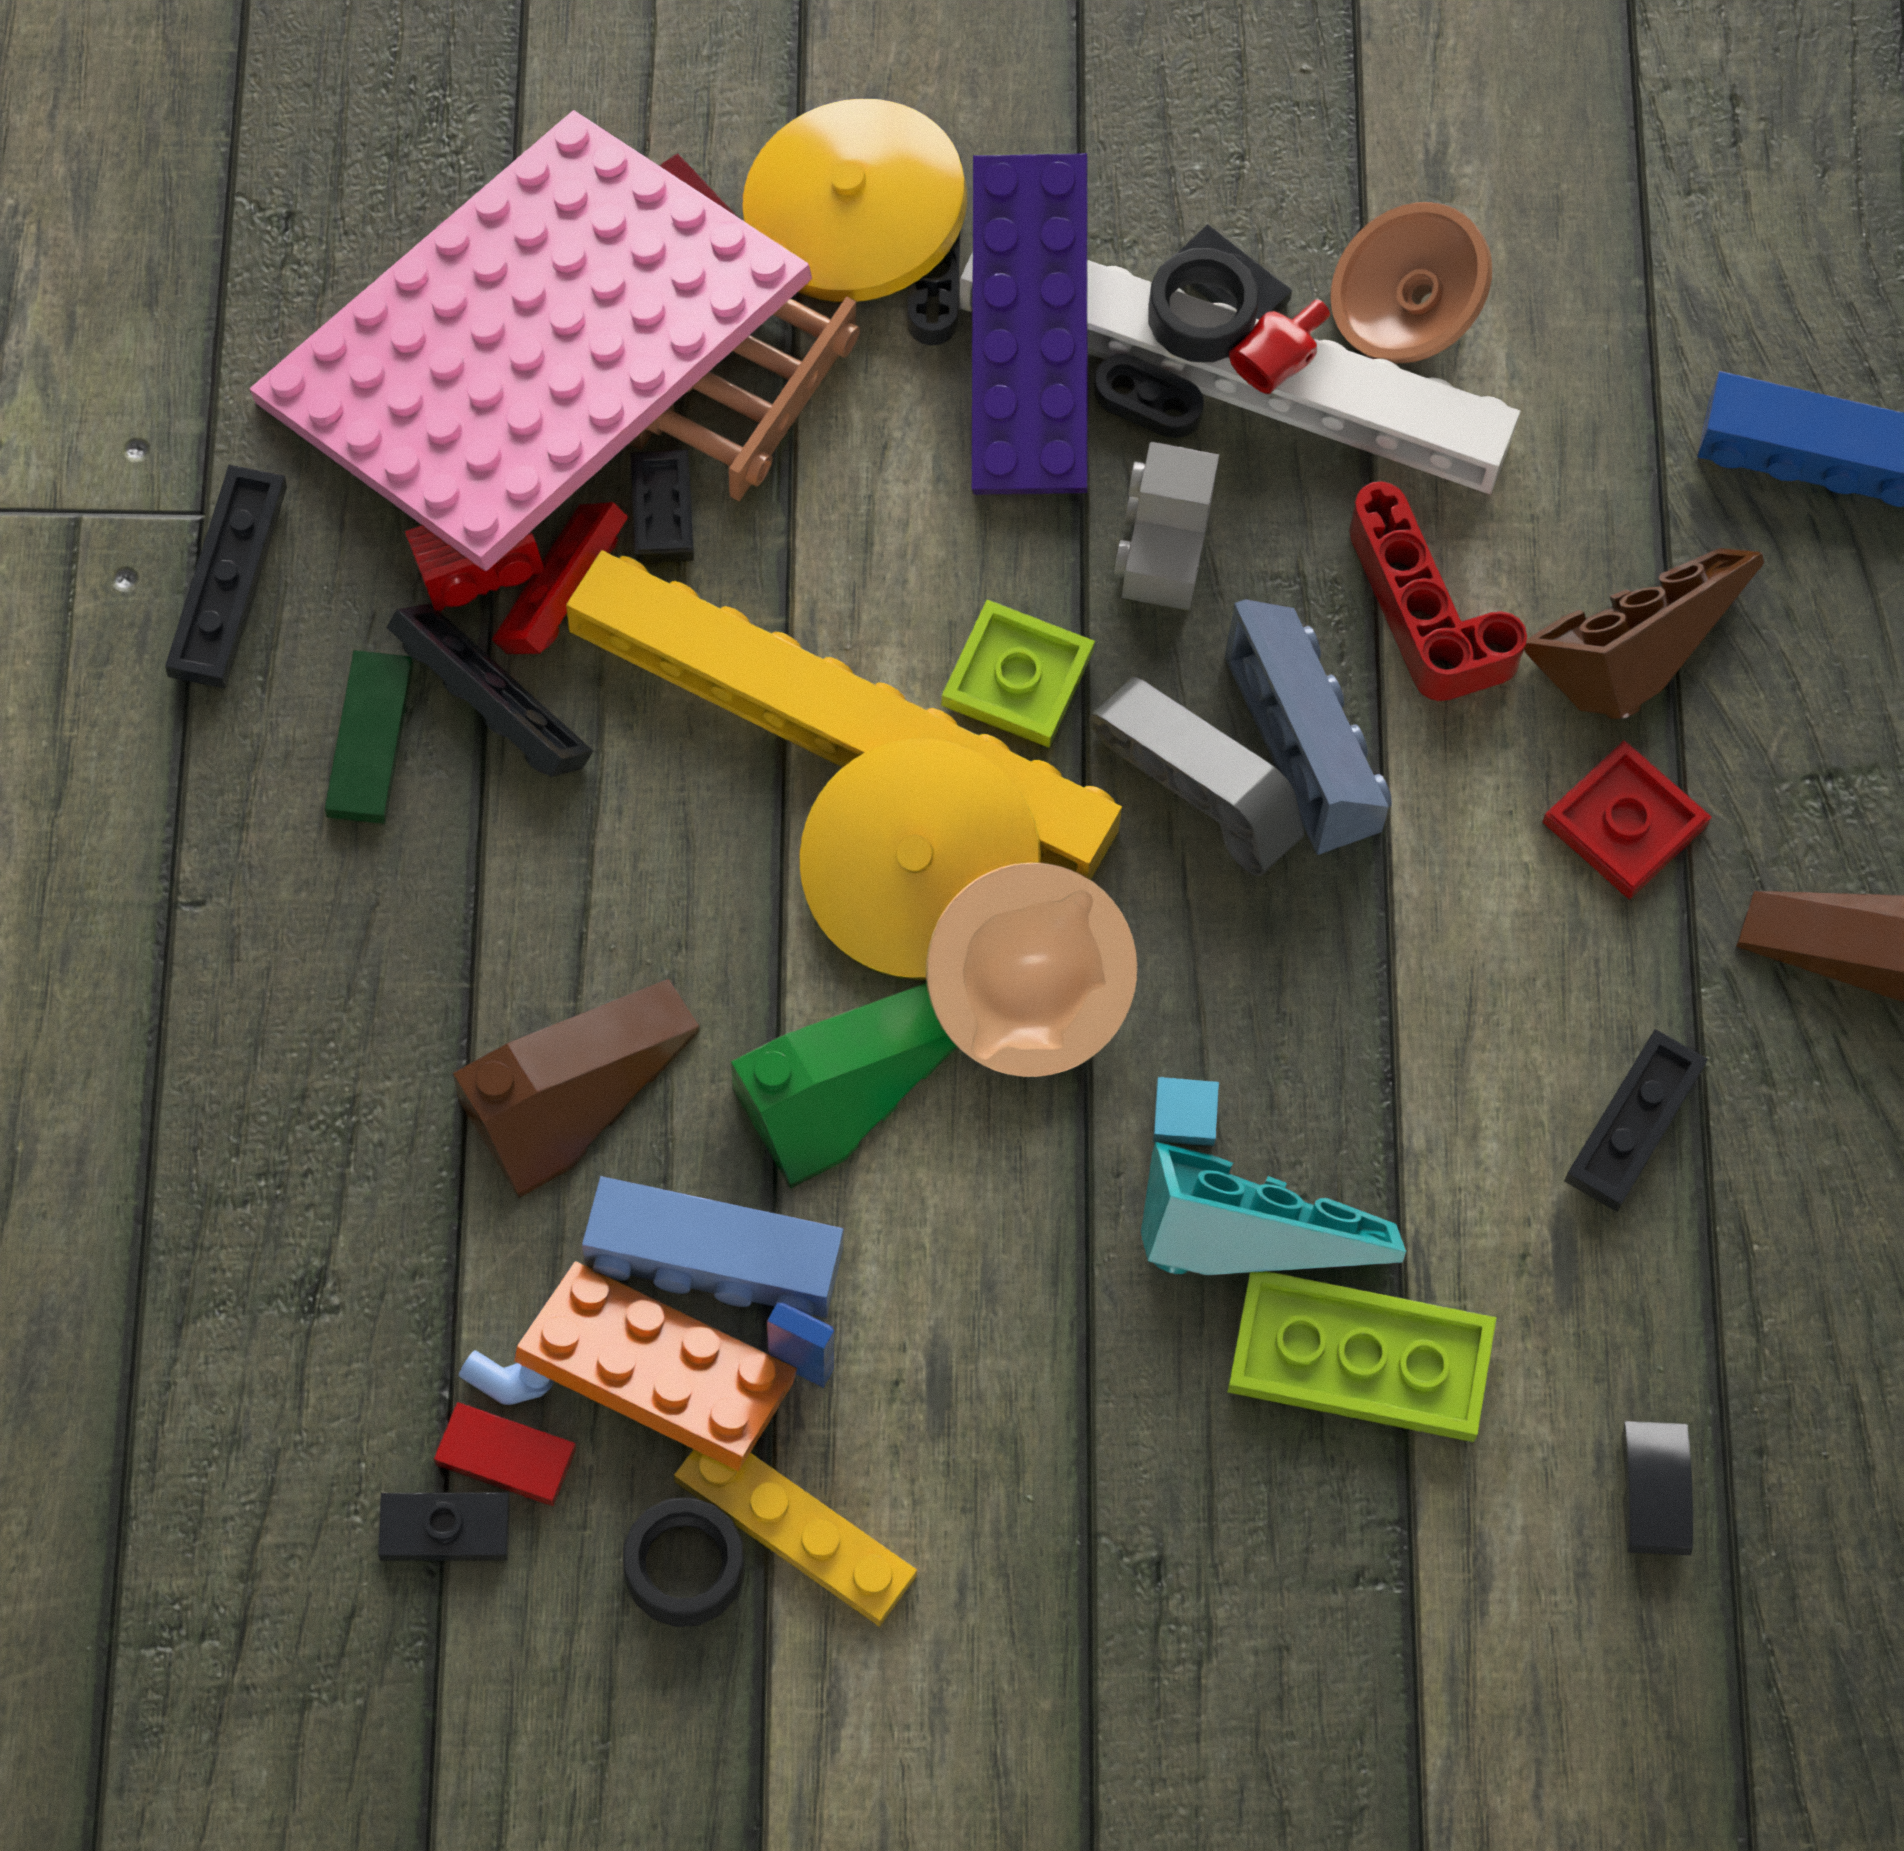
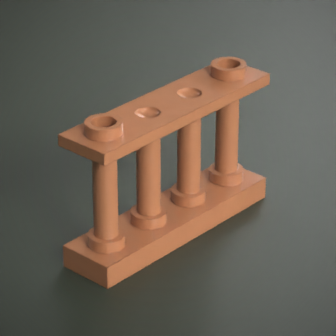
M846 297L831 319L791 298L772 314L818 338L802 361L752 335H749L732 350L742 357L789 380L773 404L710 371L687 391L690 392L692 389H695L758 422L759 425L744 447L674 412L673 404L629 444L642 450L653 433L660 435L662 432H665L730 466V497L740 502L751 484L757 487L763 482L772 464V453L838 356L846 358L854 348L860 333V328L856 326V301Z

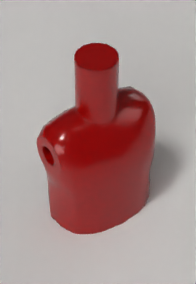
M1316 299L1293 319L1275 311L1265 313L1253 330L1229 351L1232 367L1249 385L1264 394H1271L1286 379L1305 368L1315 358L1317 343L1310 334L1330 317L1328 307L1322 301Z

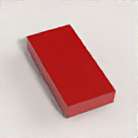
M457 1402L435 1454L434 1462L436 1466L553 1507L576 1452V1444Z

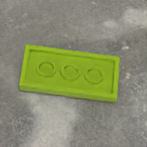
M1268 1271L1250 1272L1227 1392L1474 1442L1478 1435L1497 1317Z

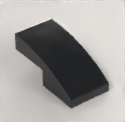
M1625 1421L1621 1438L1626 1479L1623 1511L1627 1552L1691 1556L1693 1550V1494L1688 1424Z

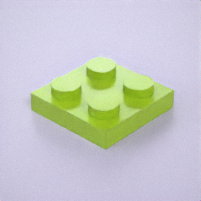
M987 599L942 693L941 706L1050 748L1094 652L1095 641Z

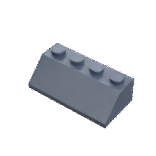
M1245 599L1234 603L1225 659L1276 768L1288 779L1295 791L1302 824L1316 854L1319 855L1381 833L1388 809L1392 806L1391 794L1381 774L1373 775L1366 760L1368 749L1361 729L1357 724L1350 725L1342 710L1344 707V697L1337 679L1334 675L1326 676L1319 661L1321 651L1315 632L1310 626H1302L1294 608Z

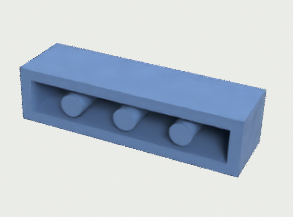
M600 1176L582 1248L585 1266L593 1267L594 1272L603 1274L613 1280H628L631 1275L654 1280L655 1286L672 1293L686 1294L690 1292V1288L714 1293V1297L720 1302L737 1307L750 1306L751 1302L775 1307L777 1302H784L810 1316L816 1315L827 1318L843 1252L844 1228Z

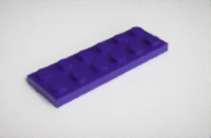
M1087 153L973 155V495L1088 493Z

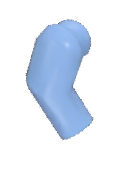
M474 1350L467 1358L458 1375L503 1405H513L541 1397L549 1391L554 1383L553 1380L518 1363L503 1368L477 1350Z

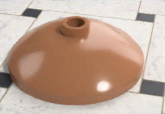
M1417 202L1402 205L1381 214L1356 234L1345 248L1336 266L1331 285V309L1338 329L1354 348L1372 359H1385L1394 364L1420 361L1438 354L1465 334L1484 307L1492 280V258L1489 246L1481 231L1466 215L1444 204ZM1432 293L1425 302L1420 304L1425 295Z

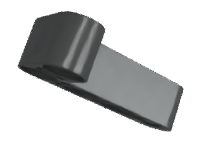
M1132 677L1089 716L1092 730L1104 745L1220 823L1227 850L1233 859L1252 875L1262 876L1304 836L1295 791L1288 779L1278 769L1147 682L1137 677Z

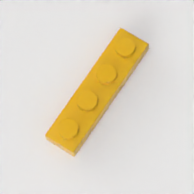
M693 1449L674 1474V1481L699 1500L714 1504L737 1527L879 1627L917 1577L916 1568L752 1453L749 1454L740 1470L737 1471Z

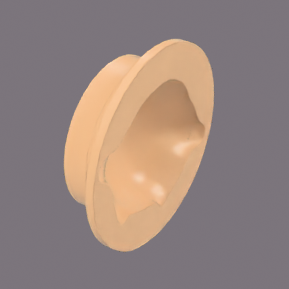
M1020 863L1001 867L984 874L963 888L953 898L939 918L932 933L926 959V982L930 1003L937 1020L950 1040L966 1055L983 1066L1001 1073L1021 1077H1040L1064 1072L1082 1064L1098 1053L1113 1038L1125 1020L1133 1000L1137 981V956L1133 936L1127 921L1115 902L1103 889L1083 875L1070 869L1044 863Z

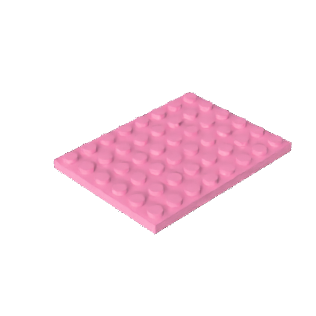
M573 110L250 388V391L257 405L421 525L432 531L477 566L487 571L812 279V275L807 262Z

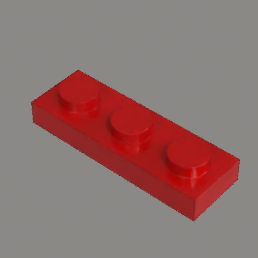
M614 502L579 504L542 561L544 571L539 575H533L492 638V641L506 654H541L543 650L555 641L559 634V624L567 614L566 604L601 550L610 554L615 548L618 541L617 534L628 519V516Z

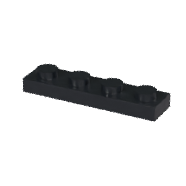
M228 465L166 661L165 669L168 677L225 689L287 490L284 475Z
M431 603L396 610L386 628L402 642L404 651L412 658L426 663L443 679L444 687L451 694L469 702L484 716L485 724L493 732L507 737L525 753V760L531 767L550 777L583 769L594 751L442 613L434 610Z

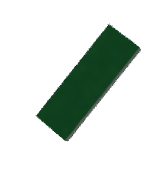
M353 650L325 804L327 818L386 824L413 671L411 656Z

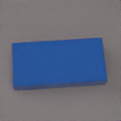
M777 1302L767 1320L768 1354L797 1368V1375L824 1388L834 1370L833 1327L784 1302Z

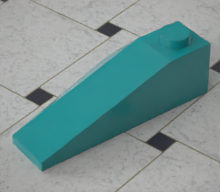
M1155 1142L1151 1156L1141 1236L1148 1262H1153L1158 1268L1166 1272L1185 1274L1187 1271L1204 1275L1402 1263L1404 1260L1406 1249L1397 1225L1393 1222L1328 1198H1319L1312 1205L1304 1202L1296 1193L1286 1189V1182L1268 1176L1265 1184L1259 1185L1230 1174L1233 1163L1214 1155Z

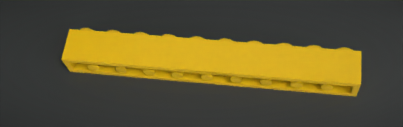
M601 550L566 604L569 632L842 768L853 759L878 746L908 739L942 740L975 751L1000 768L1022 794L1035 820L1040 841L1041 863L1070 869L1091 880L1119 832L1122 806L1116 804L1114 799L1105 791L1094 786L1082 787L1065 779L1049 763L1041 760H1033L1031 762L1011 752L1005 743L988 734L978 736L958 726L950 715L935 708L925 710L907 701L901 692L888 684H873L854 675L853 671L843 662L832 657L822 659L802 649L795 639L782 632H773L771 634L751 624L744 614L734 608L723 606L720 609L700 599L693 589L681 582L672 581L668 583L649 574L641 563L630 557L621 556L617 558Z

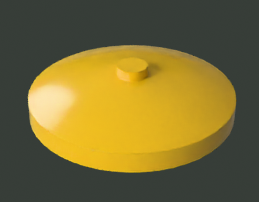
M853 99L834 102L813 109L792 120L781 128L761 149L750 168L743 192L744 222L809 264L812 279L798 292L812 298L832 302H843L846 297L856 302L877 299L900 291L920 280L941 262L955 243L962 228L967 208V186L962 164L953 143L946 133L927 116L912 108L877 99Z
M908 739L891 742L869 750L850 761L829 780L819 793L805 822L800 845V875L805 898L811 913L827 937L841 951L868 969L883 975L908 980H926V959L932 933L945 908L963 888L984 874L1001 867L1020 863H1041L1040 841L1035 820L1022 794L1010 778L995 764L975 751L958 744L934 739Z

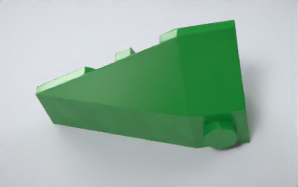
M927 983L784 1034L731 1061L732 1089L791 1189L844 1162L859 1147V1142L880 1120L885 1121L897 1108V1103L921 1079H926L957 1046L950 1040L937 1020L930 1003Z

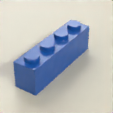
M1719 371L1708 401L1697 455L1698 458L1711 460L1725 468H1747L1769 473L1773 478L1782 481H1804L1825 486L1828 490L1835 493L1861 494L1882 499V501L1892 506L1904 507L1903 412Z

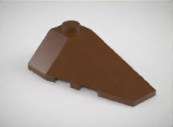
M1716 549L1660 574L1659 582L1661 586L1643 588L1633 592L1625 589L1611 595V608L1588 618L1585 617V613L1581 610L1561 617L1528 638L1524 651L1580 711L1606 714L1609 719H1622L1632 716L1641 709L1640 705L1661 692L1763 566L1765 563L1762 552Z
M1753 892L1736 947L1904 1002V895Z
M666 979L506 1043L453 1073L458 1101L518 1198L572 1169L586 1154V1148L607 1125L612 1126L624 1113V1107L645 1084L653 1082L700 1031L699 1025L670 980Z

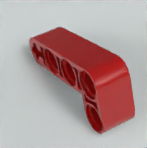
M1372 482L1364 486L1357 494L1349 528L1350 538L1419 692L1428 699L1446 701L1493 687L1512 679L1518 670L1527 640L1526 627L1522 621L1513 614L1503 611L1490 612L1461 621L1405 495L1398 487L1387 482ZM1389 563H1403L1410 570H1396ZM1422 611L1430 615L1432 619H1417L1410 612ZM1486 644H1500L1503 647H1505L1508 650V652H1494L1491 649H1489L1486 646ZM1432 661H1447L1454 666V669H1440L1433 665Z

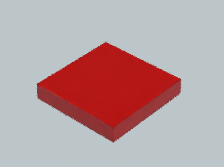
M1623 740L1545 813L1542 823L1630 900L1709 825L1712 816L1630 744Z

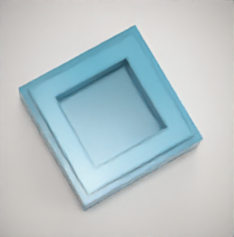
M1158 1077L1153 1141L1214 1146L1219 1082Z

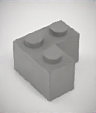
M1150 442L1146 464L1134 462L1124 523L1134 526L1131 542L1120 540L1114 569L1115 575L1124 576L1122 598L1190 611L1211 508L1219 454Z

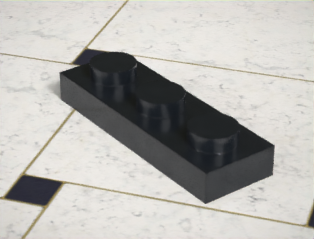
M1654 1029L1569 1169L1564 1182L1618 1212L1704 1069L1708 1059Z

